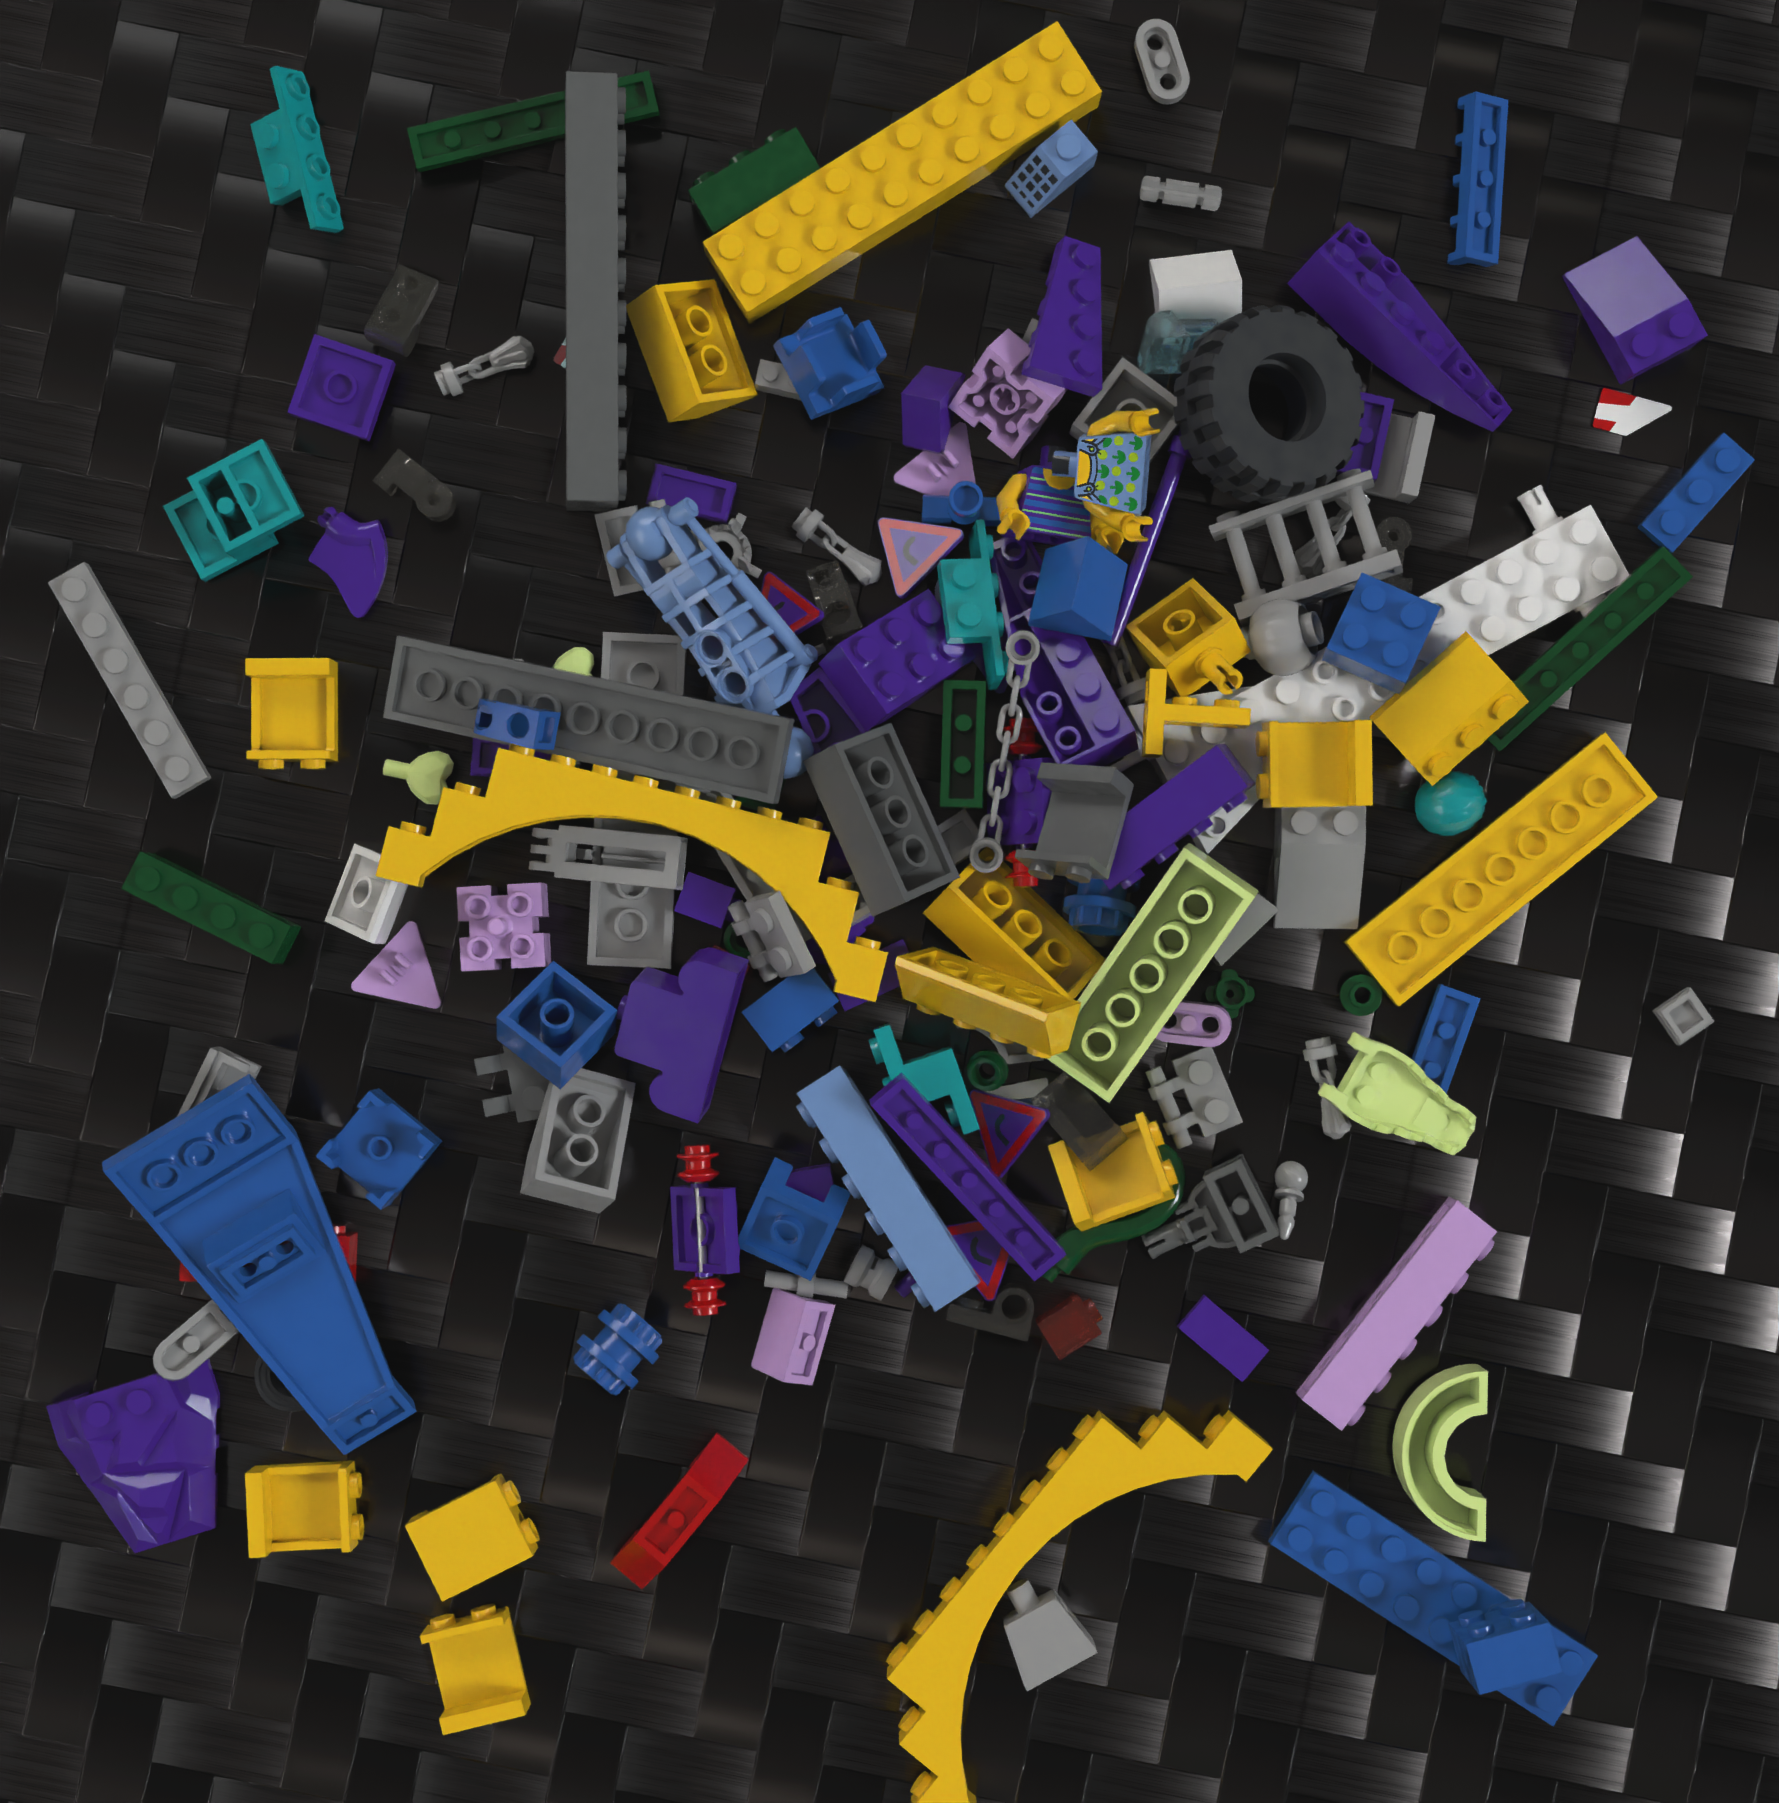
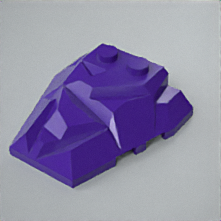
M210 1359L206 1360L188 1377L179 1381L165 1380L158 1373L91 1394L87 1392L46 1406L59 1448L68 1458L134 1553L217 1527L218 1473L215 1472L216 1449L219 1447V1434H216L217 1409L220 1408V1392Z

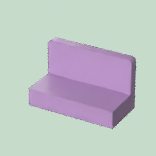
M773 1288L751 1363L752 1368L782 1382L813 1386L835 1305L825 1300L800 1297L784 1289Z

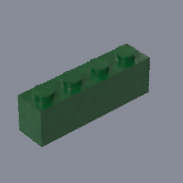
M139 852L121 888L271 964L284 963L301 929V926L155 853Z

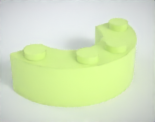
M1464 1364L1434 1374L1419 1385L1409 1396L1399 1413L1395 1425L1392 1445L1393 1459L1403 1489L1414 1504L1433 1523L1455 1536L1486 1542V1498L1476 1489L1459 1486L1453 1482L1447 1472L1444 1457L1448 1438L1455 1428L1470 1417L1487 1414L1488 1371L1478 1364Z

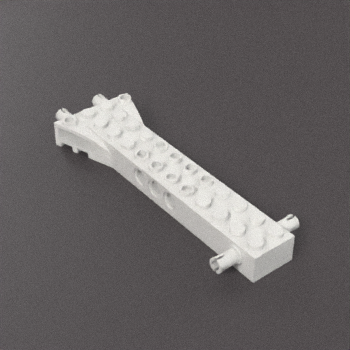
M1542 485L1517 497L1535 528V531L1532 532L1533 536L1420 596V598L1441 608L1406 684L1465 631L1490 655L1573 609L1575 612L1580 611L1584 617L1606 597L1605 592L1618 586L1625 580L1629 573L1592 506L1589 505L1563 519L1562 516L1557 517L1543 491ZM1325 647L1318 651L1314 662L1307 669L1289 676L1273 675L1255 686L1242 687L1238 690L1232 689L1233 693L1228 695L1215 691L1188 696L1197 698V705L1214 706V700L1217 699L1240 701V708H1251L1250 726L1245 729L1164 725L1163 754L1159 758L1141 757L1144 703L1127 706L1124 710L1136 730L1139 749L1124 756L1122 760L1110 767H1116L1120 772H1123L1147 759L1152 763L1164 785L1214 746L1226 743L1256 783L1257 774H1262V757H1257L1255 737L1257 731H1262V723L1269 721L1287 723L1369 720V716L1389 700L1395 692L1322 661L1327 648ZM1166 699L1165 704H1172V699ZM1256 784L1244 792L1248 799L1228 814L1224 809H1221L1210 817L1213 825L1193 839L1199 850L1207 855L1259 800L1256 795Z

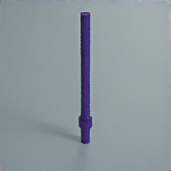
M1180 430L1178 435H1173L1167 450L1170 457L1148 517L1152 518L1153 523L1152 525H1145L1141 534L1143 537H1147L1148 541L1138 542L1125 578L1112 640L1102 641V643L1115 648L1119 646L1185 462L1192 458L1189 451L1184 450L1179 439L1182 436Z

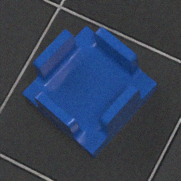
M841 307L808 319L796 333L779 339L773 346L811 420L876 395L884 388L876 367L887 357V353L870 320H866L854 329L848 315L844 314Z

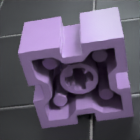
M1007 329L986 348L972 370L974 374L963 383L948 408L972 427H975L980 422L992 431L987 439L1014 459L1033 440L1049 417L1047 414L1058 404L1068 389L1021 375L1023 364L1028 359L1031 348L1010 329Z
M541 882L507 884L508 895H498V887L491 885L457 887L458 921L469 922L470 937L459 938L461 971L502 969L501 959L510 958L512 968L547 967L551 963L550 933H539V917H549L547 884Z

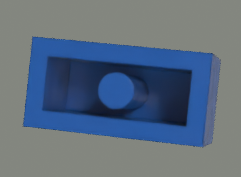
M814 967L805 974L787 977L742 1011V1013L772 1052L781 1047L784 1053H786L804 1039L800 1031L813 1021L817 1027H820L838 1012L833 1005L840 1000Z

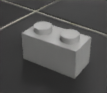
M760 359L755 389L801 400L783 364Z

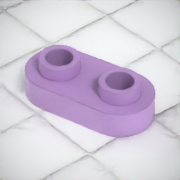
M1182 1000L1173 1012L1177 1018L1176 1025H1164L1156 1039L1169 1043L1215 1047L1222 1044L1228 1038L1232 1028L1231 1017L1220 1005ZM1207 1017L1215 1018L1219 1024L1218 1029L1215 1031L1206 1030L1203 1025L1204 1019Z

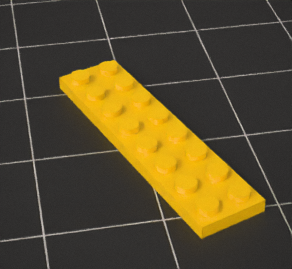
M1606 732L1602 733L1357 930L1344 943L1369 974L1378 982L1381 989L1394 1005L1399 1007L1657 799L1658 796Z

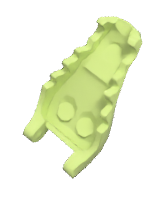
M1356 1032L1351 1034L1347 1043L1353 1049L1358 1050L1357 1055L1339 1086L1336 1088L1324 1082L1318 1091L1319 1096L1328 1100L1347 1117L1371 1130L1385 1134H1395L1413 1141L1425 1142L1450 1155H1455L1462 1150L1475 1130L1477 1117L1464 1106L1449 1098L1445 1091L1427 1077L1419 1065L1405 1054L1387 1044L1366 1038Z

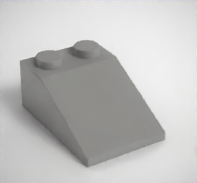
M1366 806L1275 808L1274 906L1279 911L1273 917V928L1358 929L1366 846Z
M583 1068L561 1090L549 1081L527 1154L520 1193L596 1213H601L616 1198L636 1083Z

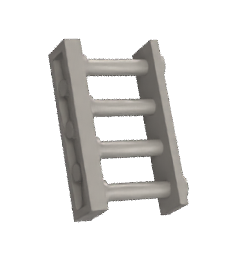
M1358 468L1343 472L1336 477L1337 482L1241 514L1239 510L1225 513L1216 518V524L1209 526L1214 540L1218 541L1227 538L1244 591V595L1241 596L1242 602L1234 604L1242 627L1249 625L1253 613L1262 604L1270 600L1287 599L1294 602L1298 601L1306 606L1353 590L1362 572L1379 580L1403 573L1397 549L1388 552L1386 547L1381 546L1363 490L1375 487L1371 470L1362 473L1361 469ZM1345 496L1348 498L1365 550V554L1362 555L1363 561L1348 566L1346 561H1341L1323 507V504ZM1307 510L1325 565L1322 569V575L1306 579L1305 575L1300 574L1282 519ZM1267 524L1285 580L1281 583V589L1266 593L1265 589L1260 588L1242 533Z

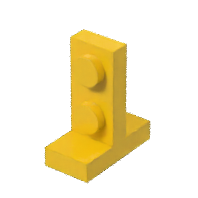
M1150 668L1146 672L1141 757L1159 758L1162 756L1164 725L1245 729L1250 726L1251 708H1240V701L1217 699L1214 700V706L1197 705V698L1172 697V704H1165L1167 669Z

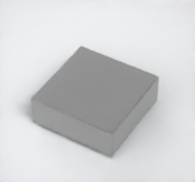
M1686 987L1653 1010L1676 1045L1683 1044L1714 1022L1691 987Z

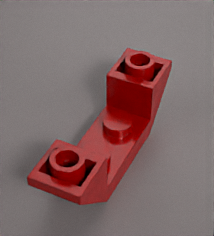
M717 1432L690 1464L686 1474L644 1525L634 1532L610 1563L639 1588L643 1589L665 1568L712 1511L746 1465L749 1458Z

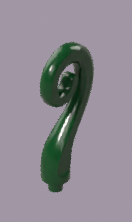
M1167 1144L1158 1146L1162 1160L1170 1159L1175 1170L1178 1183L1172 1185L1176 1198L1082 1232L1076 1226L1067 1230L1056 1239L1067 1255L1042 1276L1052 1283L1062 1270L1069 1275L1081 1259L1093 1248L1144 1235L1168 1220L1180 1204L1186 1185L1183 1162L1177 1152Z

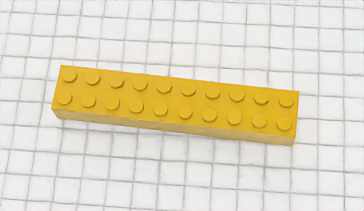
M1056 21L703 241L706 256L748 323L751 324L1045 141L1071 119L1075 122L1098 108L1102 90L1059 22Z

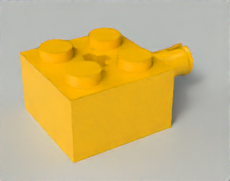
M1194 578L1126 625V629L1142 659L1152 669H1167L1166 684L1179 697H1188L1209 681L1225 695L1233 693L1232 689L1225 683L1227 681L1236 690L1240 688L1243 681L1242 674L1232 665L1250 653L1251 650L1234 616Z

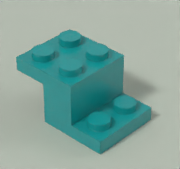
M263 439L187 477L193 491L163 506L201 580L205 582L279 544L273 532L304 517L272 452Z
M890 1023L874 1028L876 1037L868 1041L876 1064L885 1062L889 1077L883 1078L884 1087L902 1072L928 1102L950 1094L951 1099L944 1101V1105L952 1128L961 1126L964 1135L980 1129L951 1046L903 1062Z

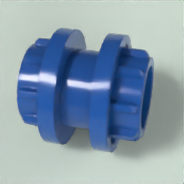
M1067 878L1069 883L1078 887L1077 895L1065 897L1063 911L1069 915V924L1074 930L1089 935L1105 937L1120 936L1127 930L1128 923L1132 922L1137 914V907L1126 901L1127 893L1138 891L1141 879L1126 890L1120 884L1109 890L1102 879H1091L1090 883H1079Z
M618 1304L611 1313L604 1309L597 1318L605 1327L593 1341L582 1334L576 1341L581 1348L573 1357L574 1363L611 1395H618L626 1385L631 1389L636 1386L639 1381L631 1372L643 1358L653 1365L660 1357L655 1350L662 1343L661 1335L625 1304Z

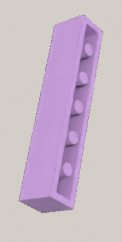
M1448 1197L1300 1386L1296 1394L1341 1431L1347 1424L1353 1426L1363 1415L1366 1409L1363 1403L1373 1391L1375 1393L1380 1392L1390 1380L1392 1375L1389 1372L1390 1368L1398 1358L1404 1360L1413 1351L1417 1344L1415 1336L1424 1325L1429 1327L1438 1319L1443 1310L1440 1304L1450 1292L1452 1294L1457 1293L1466 1283L1469 1277L1466 1271L1475 1259L1481 1261L1491 1251L1495 1243L1492 1238L1497 1231L1458 1200Z

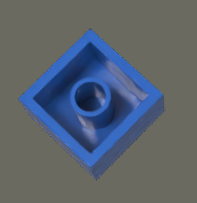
M1362 572L1328 643L1322 661L1400 694L1441 607Z
M552 961L496 1017L497 1040L561 1090L616 1033L617 1010L555 961Z
M1522 1599L1509 1600L1501 1603L1499 1610L1483 1613L1481 1610L1468 1611L1458 1616L1459 1620L1448 1623L1461 1673L1479 1695L1563 1673L1550 1622L1530 1602L1524 1603Z

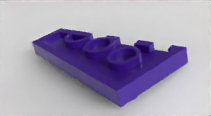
M1064 236L1056 244L1046 280L1047 292L1045 298L1040 302L1037 313L1040 316L1036 330L1031 335L1028 346L1031 350L1028 359L1023 364L1021 375L1094 397L1102 390L1100 247Z

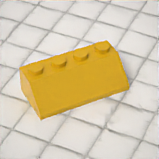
M985 847L979 854V857L984 861H989L995 856V853L989 847ZM1002 861L998 869L990 873L979 872L970 863L959 874L960 878L954 880L923 912L973 962L1071 999L1077 997L1106 960L1031 887H1013V879H1005V876L1012 873L1013 870L1004 861Z
M936 947L897 956L895 967L903 999L916 1003L917 1010L930 1015H940V1013L953 1018L952 1022L955 1025L965 1029H983L990 1032L989 1037L1001 1043H1019L1026 1046V1051L1036 1057L1051 1058V1056L1069 1049L1082 1002Z

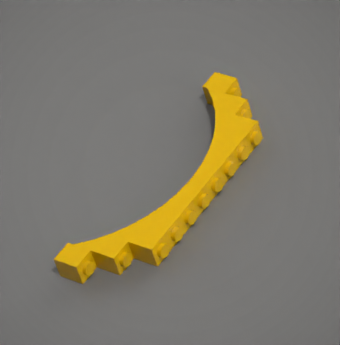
M510 743L509 750L501 748L497 750L485 797L479 796L481 788L456 782L454 789L443 787L431 836L425 835L427 827L401 821L400 829L388 826L376 876L423 888L426 876L473 846L509 831L548 821L576 818L622 819L661 826L696 838L729 855L754 872L774 891L781 892L786 904L803 922L820 948L836 980L833 992L876 1002L888 952L879 950L881 942L856 936L854 944L847 942L859 892L851 891L852 882L833 877H827L826 884L818 882L831 833L822 830L824 824L822 822L799 817L798 823L795 824L781 820L783 813L773 809L758 806L757 813L740 809L742 802L721 796H717L715 803L699 799L700 791L676 785L674 792L658 789L659 781L634 775L633 782L616 778L618 771L612 768L593 764L592 771L576 768L577 760L552 754L550 761L534 757L535 749Z
M1164 1410L1158 1418L1153 1414L1146 1420L1138 1432L1141 1436L1138 1442L1100 1411L1093 1418L1087 1415L1081 1420L1073 1432L1076 1439L1067 1450L1061 1447L1053 1454L1046 1465L1049 1472L1040 1482L1033 1480L1026 1487L1019 1498L1023 1502L1013 1515L1007 1512L998 1521L993 1529V1532L996 1534L987 1547L981 1544L975 1549L966 1562V1565L970 1568L960 1580L953 1577L947 1583L939 1596L943 1599L933 1612L927 1609L919 1617L913 1626V1630L916 1632L906 1645L902 1641L897 1644L886 1660L889 1664L887 1667V1679L920 1706L918 1709L914 1706L911 1707L899 1722L898 1727L901 1729L899 1732V1745L932 1771L930 1774L924 1771L910 1789V1792L913 1794L911 1796V1803H977L976 1796L967 1789L962 1762L961 1724L963 1699L970 1666L982 1632L998 1601L1022 1567L1052 1537L1074 1520L1104 1502L1137 1488L1166 1480L1199 1475H1238L1247 1482L1273 1450L1266 1440L1229 1410L1223 1417L1218 1414L1210 1421L1203 1434L1207 1437L1203 1442Z

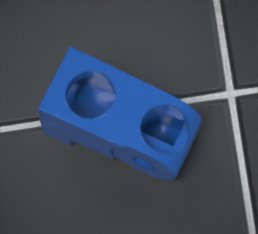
M479 698L473 732L530 749L554 750L561 712Z

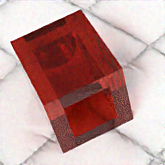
M1075 1293L1035 1318L1038 1327L1059 1360L1102 1334L1097 1325L1098 1322L1103 1320L1101 1314L1091 1298L1083 1302L1078 1293Z

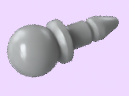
M1295 1161L1282 1163L1275 1172V1183L1278 1189L1275 1190L1274 1196L1281 1200L1279 1206L1280 1217H1278L1277 1224L1280 1237L1283 1240L1289 1238L1294 1227L1295 1220L1293 1217L1296 1215V1202L1304 1200V1194L1301 1191L1308 1182V1174L1305 1167Z

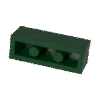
M796 127L788 132L785 129L774 132L765 139L764 146L752 153L749 150L738 153L728 162L729 166L716 174L714 171L706 172L693 182L692 185L694 187L688 190L690 200L711 236L820 169Z
M944 680L940 807L942 809L984 810L988 694L986 681Z

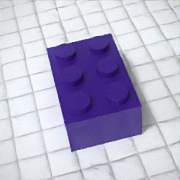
M927 589L837 644L818 664L862 727L868 732L944 684V680H950L977 657L968 644H947L942 607L931 591Z

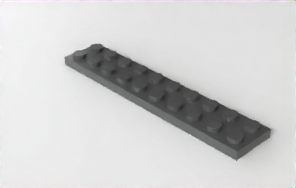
M397 636L383 718L510 746L508 742L473 732L479 698L561 712L554 750L535 749L536 752L550 755L557 754L577 761L767 803H779L794 719L407 636Z

